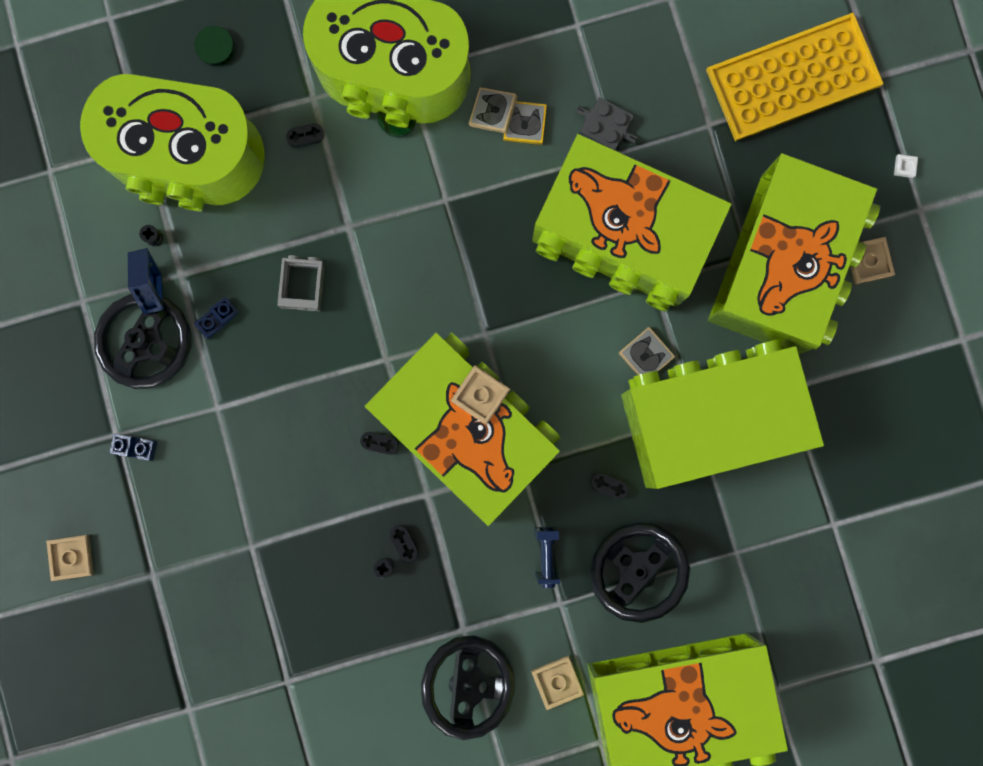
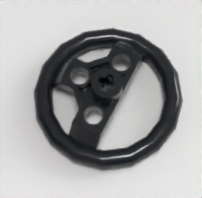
M129 294L113 302L100 316L94 332V353L102 370L116 383L133 389L155 388L173 379L185 365L191 349L190 327L182 310L168 298L163 297L164 310L143 314L142 312L134 327L125 333V342L115 356L113 364L107 351V334L111 323L122 311L138 305L132 294ZM168 316L173 319L178 330L179 346L177 349L163 342L160 326ZM148 317L154 318V324L151 327H146L145 325ZM155 344L161 346V351L157 355L152 353V347ZM131 351L133 359L130 362H126L124 356L127 352ZM153 359L166 366L163 371L152 376H133L137 364L145 360Z
M634 523L616 529L603 539L593 556L590 577L594 595L606 611L624 621L645 623L664 617L678 606L688 589L690 565L685 548L674 534L655 524ZM637 535L656 538L654 544L647 552L633 553L621 541ZM673 554L678 570L676 584L669 596L655 607L643 610L626 608L632 604L645 588L650 587L654 583L655 576L670 561ZM653 555H660L661 560L659 563L652 564L650 562ZM628 556L631 557L632 563L629 566H623V559ZM607 557L619 568L620 583L610 592L606 590L603 579L604 563ZM627 585L633 586V592L630 595L623 593V589Z
M476 635L455 637L440 646L427 662L421 681L422 705L430 722L445 736L460 740L480 738L497 728L509 712L515 692L514 673L506 654L491 640ZM458 651L455 659L454 676L449 681V689L452 692L450 708L452 723H450L441 715L435 703L434 682L437 671L446 658ZM481 651L486 652L495 660L500 670L501 678L486 677L479 669L478 656ZM468 659L470 667L464 670L462 667L463 662ZM482 682H485L486 690L481 693L479 686ZM484 698L499 700V704L490 717L478 725H474L472 720L473 708ZM461 702H465V711L460 713L458 706Z

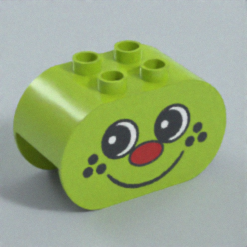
M315 0L309 8L303 27V41L306 52L324 90L335 101L347 106L346 111L350 115L367 119L370 118L371 112L378 113L379 111L386 113L385 121L387 123L406 128L409 125L410 119L416 120V123L423 124L442 120L456 111L464 101L468 93L471 77L468 60L469 40L461 17L449 6L432 0Z
M120 74L110 77L99 84L88 97L82 111L80 131L87 152L95 162L125 184L127 191L140 194L139 200L142 202L163 205L164 198L168 197L178 200V206L183 209L203 211L204 203L225 205L240 200L255 187L263 172L265 150L262 138L256 127L246 118L238 101L222 89L133 74Z

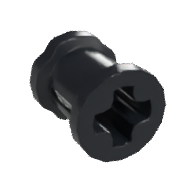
M145 225L140 229L139 235L141 240L154 247L162 243L163 234L154 226Z
M387 558L380 559L374 565V573L379 578H386L394 569L393 563ZM385 563L386 568H389V570H386L384 573H381L382 569H380L379 566Z

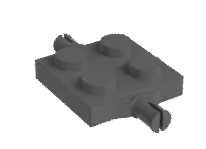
M600 97L590 111L579 105L575 112L585 117V123L580 134L612 150H616L618 144L623 139L635 144L638 136L628 132L629 124L634 115Z

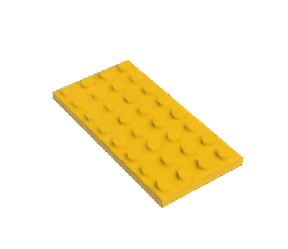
M854 13L728 59L706 69L735 142L883 85Z

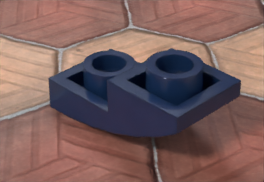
M226 297L209 308L210 311L194 322L195 327L207 340L238 314L237 309Z
M113 434L110 454L153 461L157 441Z

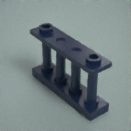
M534 527V535L537 540L541 541L542 572H535V577L538 584H542V588H555V584H560V579L556 572H553L552 544H554V540H559V531L555 527Z

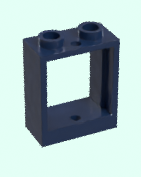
M148 248L128 252V289L143 314L164 310L162 273Z

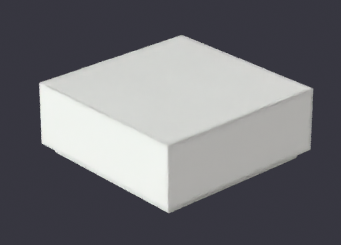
M898 154L895 161L894 175L914 178L917 172L918 157Z

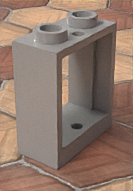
M294 255L282 258L277 306L282 309L321 312L325 264L320 261V258L308 257V260H303L299 256ZM290 267L318 269L315 301L287 298Z

